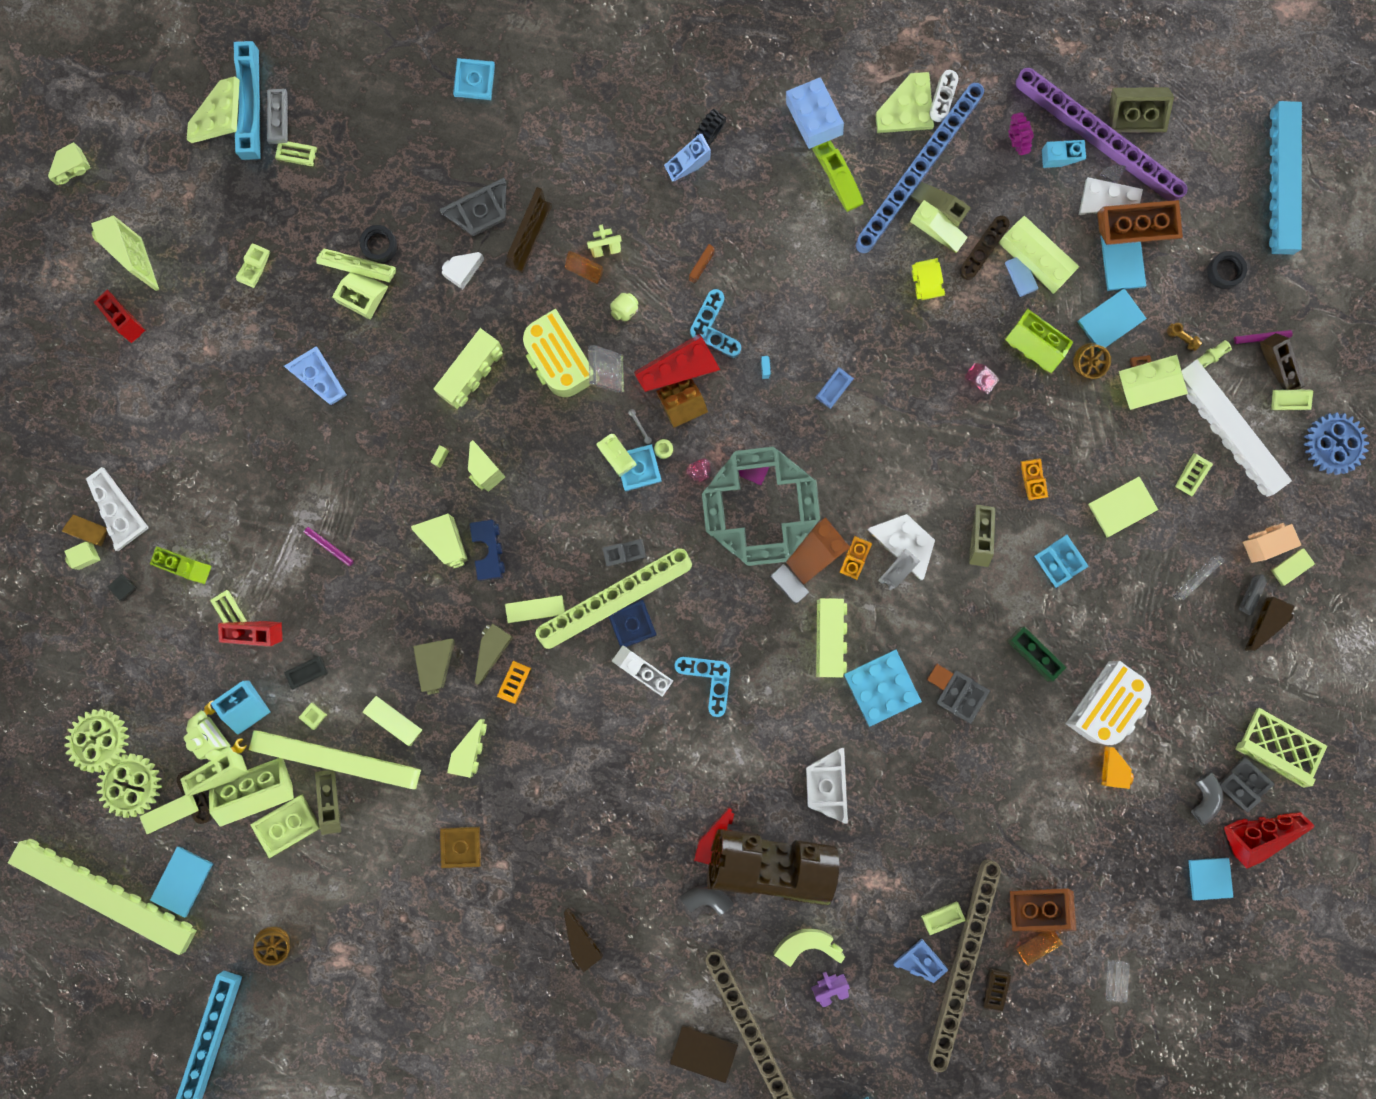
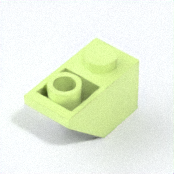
M73 142L56 151L48 177L56 185L65 184L69 179L83 175L91 167L81 148Z

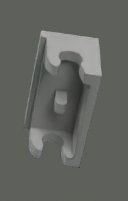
M905 549L885 570L878 581L881 584L886 583L889 586L888 589L892 591L917 566L920 560Z

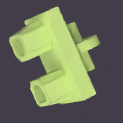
M603 224L599 225L600 231L593 232L594 238L601 236L602 239L587 242L588 249H591L594 258L604 256L602 246L609 244L611 254L621 252V235L605 238V235L612 234L611 228L604 230Z

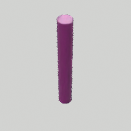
M1292 330L1236 336L1234 337V344L1263 341L1275 333L1291 338L1293 333Z
M307 527L303 533L350 567L354 561L311 528Z

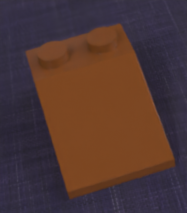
M825 517L812 529L785 563L804 585L849 549L850 546Z
M1070 889L1010 891L1012 931H1076L1074 891Z

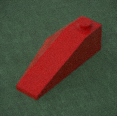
M1301 812L1282 814L1278 815L1277 818L1270 819L1265 817H1259L1258 820L1254 821L1242 819L1225 826L1224 830L1234 856L1248 869L1265 861L1313 829L1314 824Z

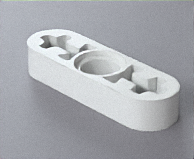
M946 70L941 75L929 112L931 119L936 122L943 121L950 110L958 83V75L953 70ZM947 77H949L950 84L948 86H945L948 81ZM940 92H945L948 95V99H942ZM940 105L942 106L940 110L941 115H939L937 111Z

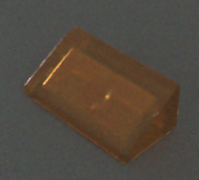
M572 251L568 252L565 269L598 284L604 273L603 266Z

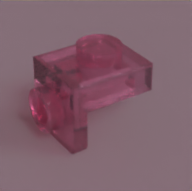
M978 363L971 366L965 376L967 380L973 381L986 394H989L999 381V378L986 365Z

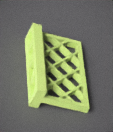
M1257 708L1242 741L1237 744L1235 750L1305 788L1313 786L1316 780L1313 777L1327 746L1268 712ZM1260 715L1266 718L1268 726L1260 728L1258 722ZM1279 725L1283 727L1285 735L1277 737L1274 726ZM1269 728L1273 739L1265 741L1261 730ZM1256 731L1260 739V743L1257 744L1249 740L1251 734ZM1291 736H1299L1302 745L1295 747ZM1287 738L1290 749L1282 751L1279 739ZM1274 741L1278 752H1269L1266 743ZM1313 744L1319 747L1316 756H1311L1308 745ZM1303 747L1307 758L1299 760L1296 749ZM1291 751L1295 762H1287L1283 753ZM1309 761L1311 767L1309 773L1303 771L1300 762Z

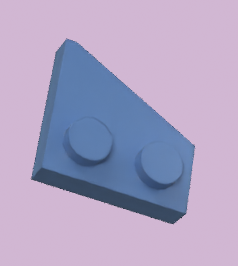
M920 939L893 962L895 967L910 971L913 975L922 976L925 980L932 983L948 971V967L923 939Z

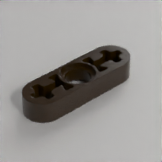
M183 771L177 776L176 781L183 796H185L181 778L192 771ZM203 791L198 793L200 799L196 805L198 806L203 803L204 806L198 808L199 811L191 814L194 821L198 824L207 823L213 818L209 813V802ZM201 810L202 812H207L205 819L199 817Z

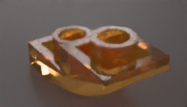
M1043 932L1018 947L1017 951L1026 965L1029 966L1063 943L1056 932Z

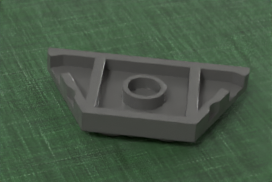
M502 178L439 210L442 215L473 237L506 220V180Z

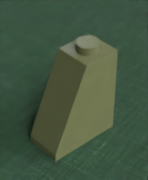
M454 639L413 646L421 692L427 691V694L430 695L439 693V689L444 688L455 644Z

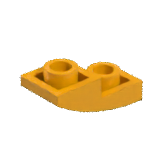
M1041 459L1020 461L1028 500L1048 497Z
M854 536L840 573L857 580L872 543Z

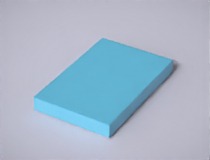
M1100 236L1107 291L1122 290L1124 288H1145L1146 279L1141 242L1106 245L1102 236Z
M1124 288L1077 322L1092 343L1106 348L1147 318Z
M178 846L150 901L184 918L187 917L213 863Z

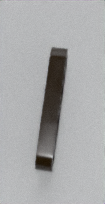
M997 216L962 264L960 268L962 278L970 280L978 273L1008 230L1010 222L1007 217ZM1002 221L1004 223L1003 227L1000 228L998 233L994 232L998 223ZM988 235L993 236L995 243L992 245L987 244L985 237ZM976 251H982L984 253V259H976L974 253ZM973 262L975 264L971 270L973 273L966 274L965 268H968Z

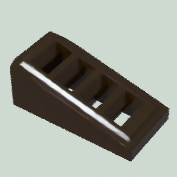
M989 968L983 1003L984 1008L1003 1011L1011 979L1009 971ZM995 977L1003 978V982L996 981ZM993 984L1002 986V989L993 988ZM996 992L1001 993V995L998 997L991 995V993ZM990 999L999 1001V1005L989 1003Z

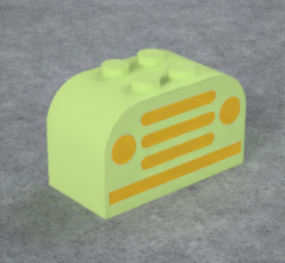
M556 309L532 322L526 328L523 336L524 346L528 352L526 357L532 368L538 369L536 374L543 385L547 384L554 394L560 397H571L598 381L596 373Z

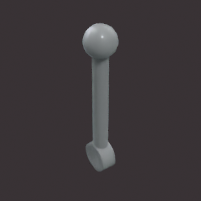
M630 409L628 413L630 416L633 417L642 435L644 436L645 444H651L652 439L648 437L646 432L644 431L637 416L635 415L636 411L634 409Z

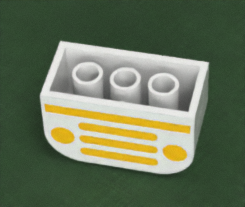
M1109 661L1066 722V725L1091 742L1105 745L1117 744L1126 735H1130L1133 732L1136 720L1144 716L1146 712L1145 707L1151 698L1150 686L1142 676L1121 661Z

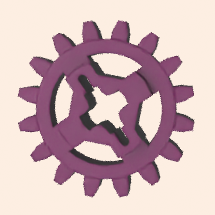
M1022 112L1013 114L1011 117L1012 121H1010V130H1008L1012 147H1016V151H1018L1020 156L1029 154L1031 152L1030 147H1032V138H1034L1030 121H1026V116Z

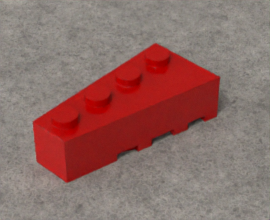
M698 334L634 371V374L646 392L720 370L704 339Z

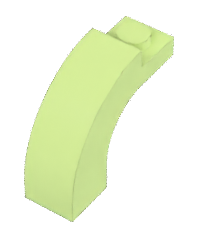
M801 929L789 934L778 944L773 952L774 956L790 967L799 954L807 949L822 950L839 963H842L845 958L841 947L835 943L831 945L833 937L818 929Z

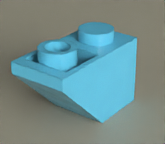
M1085 140L1047 142L1042 149L1043 168L1063 167L1086 159Z

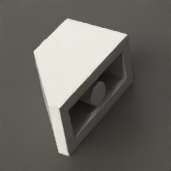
M479 252L454 256L450 261L447 260L444 263L442 274L463 290L484 261V257Z

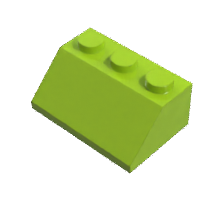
M1029 309L1025 311L1005 339L1010 346L1023 352L1028 359L1034 360L1043 370L1050 373L1065 358L1073 344L1071 339Z

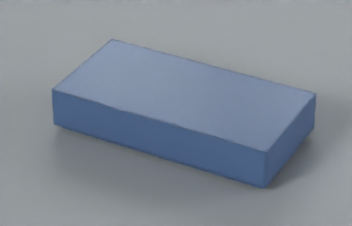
M838 367L815 398L831 409L854 378Z

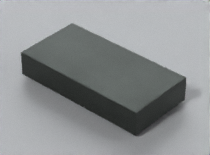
M317 656L284 672L291 689L294 690L328 674V671L321 656Z

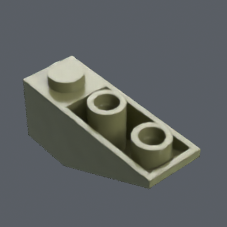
M922 181L911 195V198L919 204L925 200L940 210L957 228L971 209V207L957 197Z

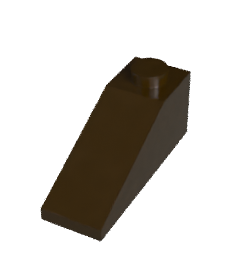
M1275 333L1261 341L1260 345L1264 357L1283 390H1300L1305 387L1290 338Z
M1274 596L1266 597L1245 650L1256 651L1287 625L1294 616L1293 610L1295 606Z
M567 908L564 911L571 957L573 958L571 961L577 970L581 969L584 973L602 959L603 954L571 910Z

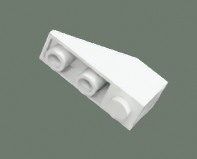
M625 646L621 647L612 660L617 666L662 697L673 682V680Z

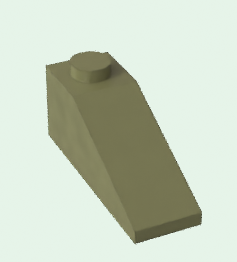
M976 505L969 557V564L989 567L993 558L995 507Z
M495 624L487 625L482 632L483 638L481 639L475 677L477 685H481L513 639V636Z
M335 771L315 772L321 835L341 832V821Z

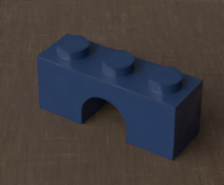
M494 520L470 523L472 542L475 544L486 543L489 548V553L485 559L475 561L477 580L485 581L503 578L502 573H505L504 562H500L499 555L502 554V545L497 541V535H500L499 525L495 524Z

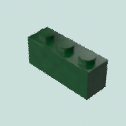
M1025 626L1019 627L1006 640L1047 681H1054L1067 668Z

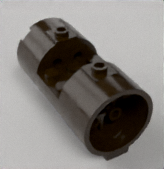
M718 829L716 831L711 846L712 855L707 872V889L749 895L758 893L784 897V900L828 906L832 902L839 877V854L835 846L795 840L792 844L761 840L758 834Z

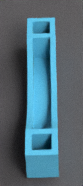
M253 41L234 42V63L237 78L240 80L235 153L241 160L261 159L259 50Z

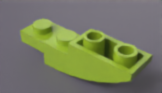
M831 140L813 147V152L828 175L829 183L846 212L863 205L864 202L839 149H835Z

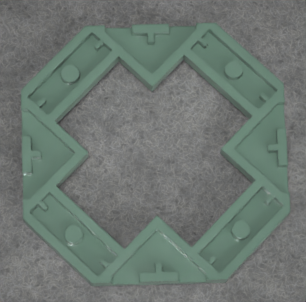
M775 447L735 451L702 493L706 532L740 558L747 566L787 562L821 519L817 481ZM775 466L777 485L797 484L800 521L781 523L784 543L747 546L745 527L726 529L722 491L741 489L739 470Z

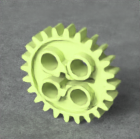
M93 709L92 714L85 712V718L78 716L79 722H72L74 729H68L71 736L65 737L70 740L69 743L64 745L70 748L66 752L67 755H72L69 761L75 762L74 766L80 767V770L94 773V771L101 773L102 768L109 770V764L116 766L114 760H122L119 754L126 753L122 748L129 745L124 742V739L129 738V735L124 734L128 728L121 727L125 722L119 720L120 716L113 715V712H106L103 709H100V711ZM102 724L101 729L98 731V726ZM84 736H86V740L82 744V739ZM112 739L111 744L108 746V741ZM96 751L95 757L92 758L93 752Z
M123 754L121 756L122 760H114L116 766L109 764V770L102 769L105 775H99V778L103 781L97 783L98 786L102 787L97 793L103 794L99 801H106L103 807H110L109 813H115V816H122L123 814L124 818H129L130 815L131 817H137V813L144 814V809H151L149 803H156L153 797L160 796L156 789L162 788V786L157 785V782L162 779L155 776L159 773V770H152L155 764H148L150 759H143L142 755L129 754L128 757V755ZM125 769L126 776L123 778L121 774L122 771ZM143 775L144 781L140 784L139 777ZM116 779L120 782H125L132 786L144 788L145 791L142 792L138 789H130L129 786L117 784L114 782V780ZM116 788L119 789V795L117 797L115 796ZM136 793L137 800L133 802L132 797Z

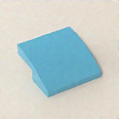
M1067 534L1034 556L1055 588L1089 567Z

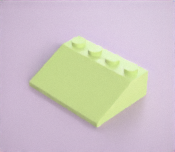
M115 216L91 223L93 227L92 236L96 242L100 243L130 273L155 291L159 290L146 249L139 235Z

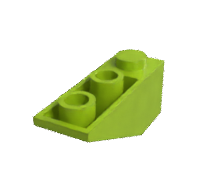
M157 546L150 565L203 584L206 583L212 567Z

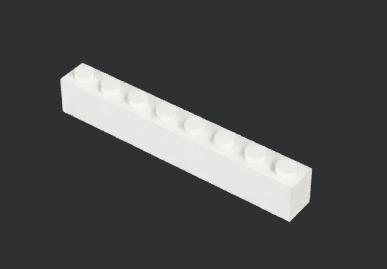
M1195 360L1182 369L1188 392V400L1197 406L1201 417L1207 419L1211 424L1210 428L1212 431L1218 434L1222 439L1223 445L1232 451L1234 459L1246 469L1247 476L1256 482L1258 490L1268 497L1289 484L1292 480L1201 363Z

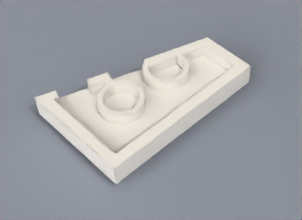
M1087 177L1079 215H1085L1086 213L1096 214L1104 206L1139 204L1143 189Z

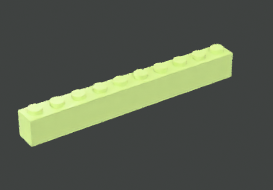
M35 840L20 841L8 861V864L178 955L186 952L197 931L192 928L193 926L190 923L180 922L175 919L173 914L163 913L158 910L156 905L152 903L146 904L141 901L139 896L124 892V888L121 886L111 885L107 883L106 878L98 875L94 876L90 874L89 869L82 866L77 867L73 864L72 860L57 856L56 852L49 848L44 849L40 847L39 843Z

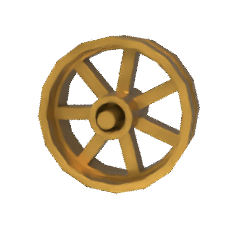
M1087 343L1075 352L1073 365L1080 375L1090 379H1097L1105 375L1109 370L1111 356L1109 351L1103 346ZM1094 347H1097L1100 350L1094 355ZM1089 349L1090 355H1085V351ZM1102 354L1104 355V360L1099 359ZM1084 357V362L1080 363L1081 358ZM1088 365L1086 372L1084 373L1081 367ZM1092 366L1096 371L1094 374H1090Z
M267 927L256 935L253 953L256 960L261 964L268 966L277 965L287 958L290 951V939L287 932L283 929ZM285 940L287 947L278 944ZM262 941L266 945L257 946V943ZM266 950L264 955H262L259 951ZM276 950H280V951H284V952H283L282 954L278 955L277 952H276Z

